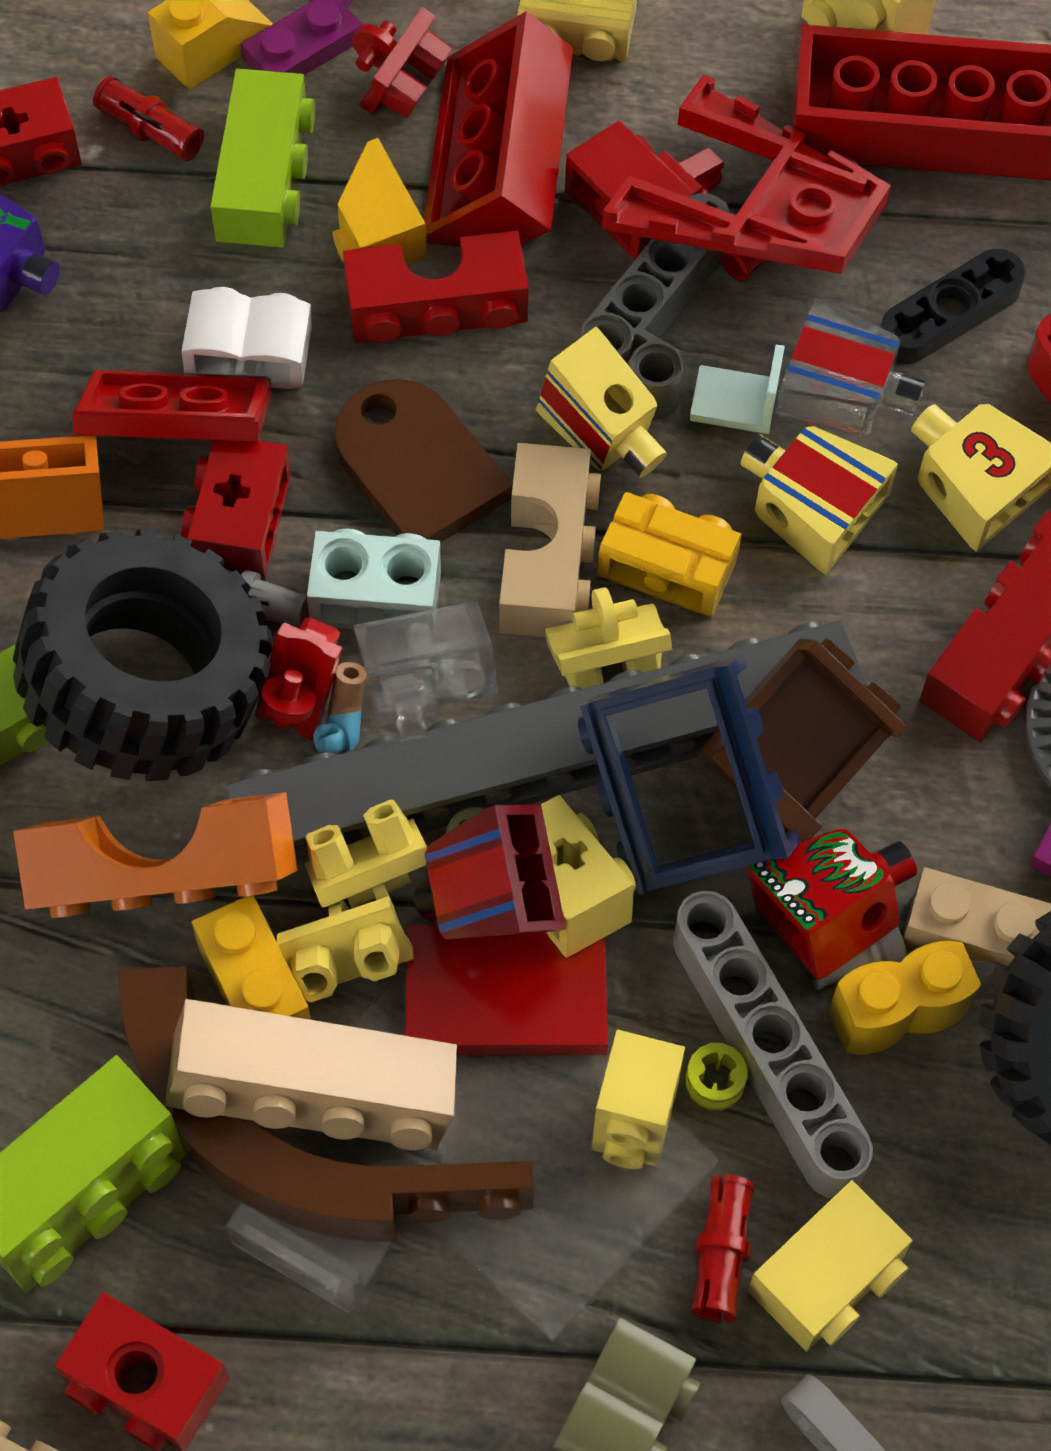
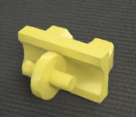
M606 587L592 590L593 609L572 613L573 622L545 629L547 645L562 676H565L569 687L578 686L585 689L604 684L602 667L622 662L624 672L639 670L645 673L660 669L662 652L672 650L671 634L668 628L665 629L663 627L654 603L637 607L635 600L631 599L613 604L611 595Z
M388 800L375 805L363 814L371 836L352 844L346 845L338 825H327L306 835L310 861L304 864L322 908L346 898L351 908H354L373 899L379 900L388 897V893L412 884L408 872L426 865L425 852L427 846L414 819L407 820L394 800Z
M389 896L349 909L344 901L336 902L329 905L328 917L277 934V944L302 995L310 1003L332 996L337 984L361 976L374 982L395 975L398 964L414 959L412 944L400 925Z

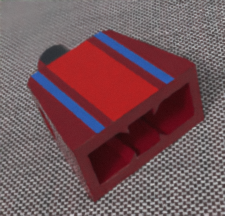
M541 804L491 806L427 846L425 859L429 881L421 883L416 887L414 904L421 917L428 921L437 920L439 933L445 939L558 932L566 929Z

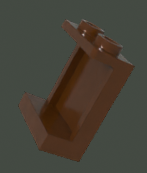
M826 638L821 644L816 640L799 639L745 699L747 710L757 708L762 719L763 733L757 738L766 772L776 771L781 782L782 797L776 802L784 831L787 833L797 830L800 842L813 838L823 825L816 818L884 741L890 736L900 738L908 729L907 725L895 715L901 708L897 701L883 688L873 682L867 687L863 685L849 671L855 665L854 661L838 645ZM718 729L697 754L738 791L721 733Z

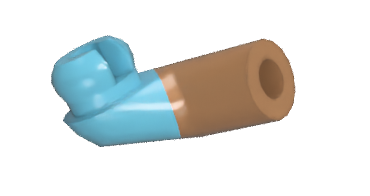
M344 662L337 666L326 723L319 725L314 732V744L319 753L343 754L354 751L359 744L362 700L367 672L357 663Z

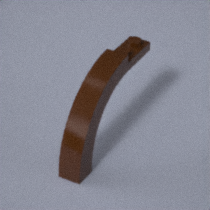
M187 967L119 969L120 1006L125 1034L143 1084L165 1106L173 1035L185 999L195 1000V991ZM165 1107L172 1114L185 1153L206 1175L228 1193L254 1209L289 1225L319 1234L359 1241L397 1242L396 1215L409 1214V1219L416 1222L432 1223L447 1220L451 1216L450 1212L478 1211L479 1216L482 1218L504 1220L520 1215V1210L534 1209L532 1161L411 1166H364L316 1156L289 1145L262 1129L252 1120L221 1115L204 1118L194 1116L184 1109Z

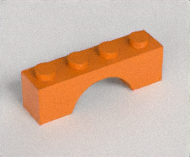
M286 792L225 799L202 807L193 837L187 846L173 859H150L128 850L114 838L100 815L39 822L13 831L25 910L49 907L51 918L84 914L90 912L89 902L111 900L113 911L146 907L152 905L151 895L173 893L174 901L177 904L198 902L214 898V888L235 885L237 886L238 896L260 895L277 891L278 880L298 871Z

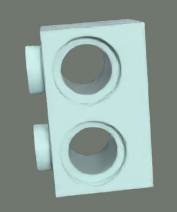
M338 529L334 532L316 531L307 591L309 617L334 628L434 636L441 576L440 540H427L420 535L411 533L389 537L365 535L354 529ZM345 571L357 574L355 577L347 580L333 578L337 573ZM404 576L419 579L417 582L409 585L394 582L396 579Z

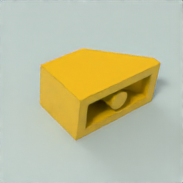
M165 0L147 12L155 57L188 90H191L242 57L240 44L273 24L249 0Z
M379 138L368 141L337 204L339 229L333 231V239L338 254L344 263L343 251L402 244L406 266L427 259L425 222Z

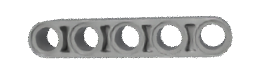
M700 891L692 893L683 900L678 909L673 946L677 957L727 1044L743 1055L747 1064V1079L811 1188L826 1198H833L851 1180L860 1186L872 1160L873 1152L870 1137L734 906L725 896L717 892ZM707 922L714 925L721 934L716 938L701 939L695 936L688 927L694 923ZM729 977H740L752 986L753 991L742 996L733 995L723 988L721 981ZM773 1033L785 1042L786 1049L777 1053H769L760 1049L753 1038L757 1034ZM797 1089L806 1090L814 1094L819 1101L820 1107L810 1112L800 1111L788 1101L787 1094ZM831 1147L840 1148L852 1157L855 1167L847 1171H836L826 1165L822 1159L821 1152Z

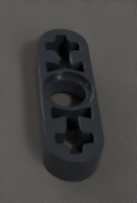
M1005 249L987 250L896 304L884 314L879 336L900 342L899 347L895 348L878 342L880 350L896 354L893 360L895 363L913 364L919 362L1011 306L1018 299L1024 283L1026 269L1023 261L1016 254ZM988 274L995 278V280L985 285ZM1002 276H1004V277H1006L1008 280H1007V283L1005 284L1002 280L997 279V278H1001ZM983 288L982 294L980 296L979 290ZM944 297H955L964 302L968 311L958 316L947 315L937 307L936 302ZM924 316L925 322L921 324L922 317ZM899 328L906 334L918 328L915 340L908 334L901 337L896 336V330Z

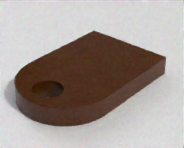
M400 379L379 381L357 391L341 408L335 426L336 448L339 461L346 473L396 536L411 533L420 535L427 540H440L441 543L512 499L513 483L445 400L429 387L417 382ZM375 407L387 408L395 414L391 421L380 425L367 422L363 416L368 410Z

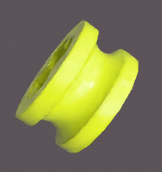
M709 1043L700 1047L691 1056L685 1076L686 1089L690 1098L700 1107L708 1110H724L732 1107L741 1098L748 1078L747 1064L743 1055L734 1047L724 1043ZM715 1063L716 1070L718 1071L722 1064L731 1070L727 1089L717 1090V1083H714L712 1089H709L702 1083L706 1071L705 1065Z

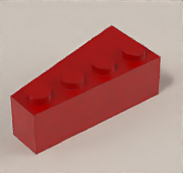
M1049 510L1045 512L1034 527L1033 535L1019 557L1018 562L1022 566L1020 567L1011 560L1009 561L985 599L984 606L989 608L986 613L978 607L974 609L928 672L919 702L981 743L995 725L1004 730L1010 725L1026 700L1025 697L1020 695L1021 691L1030 680L1039 685L1051 669V511Z

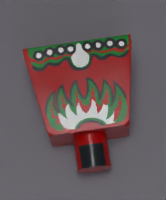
M837 829L800 842L788 859H771L746 866L756 911L818 981L836 971L897 927L900 922L895 886L917 875V867L913 856L901 841H896L870 854L848 830Z

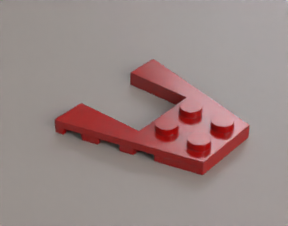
M703 74L680 105L677 125L773 160L736 215L730 214L630 175L603 210L602 229L842 274L886 206L891 185L833 150H830L826 157L804 143L805 134L789 124L783 130L759 116L760 107L741 95H738L733 101L715 90V80Z

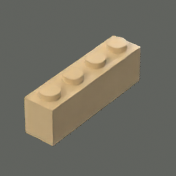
M185 999L173 1035L165 1107L184 1109L194 1116L204 1118L221 1115L252 1120L263 1127L272 1129L290 1126L321 1131L335 1139L347 1140L358 1137L390 1142L403 1150H421L424 1148L437 1150L454 1116L457 1044Z

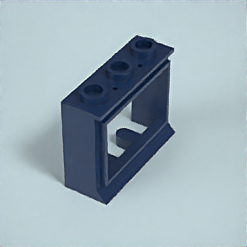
M743 654L600 694L580 706L583 716L578 719L579 735L586 752L590 755L595 754L602 776L597 784L600 803L605 814L608 817L614 816L621 837V841L617 843V856L631 870L636 882L638 895L645 894L647 891L771 859H788L800 844L797 830L787 833L784 831L776 802L782 797L781 782L776 771L766 772L757 738L763 733L762 719L757 708L747 710L737 674L747 667ZM707 688L753 841L658 866L612 714Z

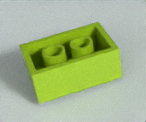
M115 1055L0 1152V1264L25 1293L29 1292L37 1284L44 1287L57 1280L72 1264L74 1259L71 1255L92 1236L95 1239H101L116 1229L128 1213L126 1207L146 1189L153 1193L168 1184L180 1170L181 1164L179 1161L186 1156L172 1114L118 1055Z

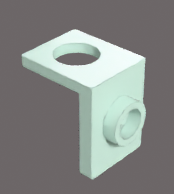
M777 344L775 346L770 377L701 365L699 367L690 420L769 434L785 346Z

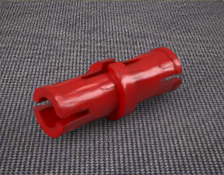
M111 75L105 77L95 90L93 106L129 126L130 133L141 141L151 139L186 162L193 159L201 149L205 136L204 131L167 110L166 103L155 95L145 97ZM135 109L160 123L162 128L137 114Z
M725 1174V1185H723V1177L721 1175L711 1177L704 1232L697 1235L695 1246L696 1254L701 1255L691 1313L700 1319L721 1323V1313L724 1314L723 1320L727 1323L733 1322L736 1319L737 1294L742 1264L749 1261L752 1245L750 1242H746V1235L755 1185L747 1178L731 1174Z

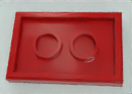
M95 370V372H92L72 414L73 435L258 442L271 401V378H268V376Z
M407 925V937L413 947L414 959L406 961L405 1036L457 1044L456 1055H607L608 1021L605 937L565 958L546 932L445 939L439 933L438 925Z

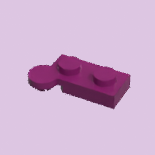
M309 0L308 4L240 44L242 59L253 70L306 75L353 46L352 37L363 24L348 9L352 0Z

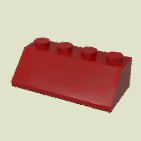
M527 11L447 58L423 218L426 225V242L428 244L460 247V237L518 230L520 243L523 245L551 231L573 47Z

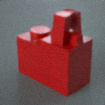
M618 120L566 154L565 191L602 227L604 208L629 175L689 197L698 193L710 194L709 192L721 183V169L724 168V162L709 147L680 163L666 150L656 156L652 146L643 136L635 135ZM605 230L634 260L652 240L651 238Z

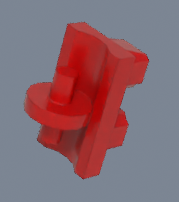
M421 7L398 42L393 38L397 29L389 21H383L379 27L372 24H363L357 29L352 37L354 50L359 55L355 61L357 68L363 72H369L373 66L380 68L371 81V87L359 103L360 107L373 115L380 103L404 117H409L427 86L403 69L408 63L433 80L452 51L448 44L429 31L436 17L435 15Z
M305 618L299 629L287 623L282 624L276 633L269 660L271 666L260 692L255 717L264 721H272L274 726L278 728H288L291 726L302 737L311 741L314 739V732L321 724L343 647L337 645L340 637L338 629L313 618Z

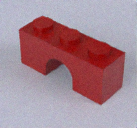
M518 230L460 237V266L454 273L441 279H425L412 273L404 262L402 244L343 251L345 283L354 343L366 341L385 343L400 337L425 334L444 336L459 330L484 327L503 329L513 324L528 322L529 287Z

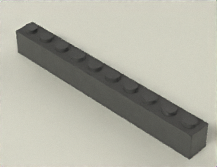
M839 620L821 625L819 622H808L793 628L788 634L764 641L759 638L744 639L732 645L727 651L704 657L700 654H688L672 661L667 667L645 673L639 670L625 671L615 675L607 683L582 689L578 686H570L559 689L547 699L525 705L519 703L502 704L491 709L486 715L462 722L456 719L442 720L429 726L425 732L402 738L382 736L371 740L358 750L339 755L331 752L315 754L305 759L301 765L276 772L270 769L255 770L242 776L238 782L227 784L226 788L229 799L286 792L298 867L310 861L306 843V835L327 825H338L346 845L371 836L363 814L369 808L388 800H394L407 820L413 818L420 833L447 826L450 819L457 812L469 807L487 809L494 805H525L597 785L598 780L602 778L595 754H588L582 744L578 729V719L583 716L580 706L600 694L743 654L747 667L737 674L745 700L799 639L816 640L820 644L825 638L831 640L854 661L855 665L849 671L866 687L867 683L842 621ZM707 688L612 714L630 775L700 757L697 752L719 729Z

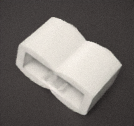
M214 287L212 289L193 291L182 346L184 373L268 376V378H271L272 388L293 389L303 387L312 330L311 304L298 300L296 297L286 293H273L269 296L250 298L228 287Z

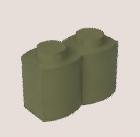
M620 1318L566 1419L552 1451H667L668 1446L658 1442L657 1438L669 1415L682 1422L701 1382L689 1376L696 1358Z

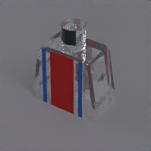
M815 298L782 380L774 420L864 436L871 433L881 405L915 415L926 381L894 371L901 343L897 335L824 300Z

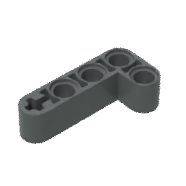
M698 193L688 197L730 213L726 203L717 196ZM652 239L590 314L580 329V338L594 327H597L655 398L657 409L653 419L667 417L676 410L680 402L683 377V358L680 352L660 338L721 263L720 255H722L720 251ZM649 379H658V380H661V381H663V382H651V381H648V380H649Z

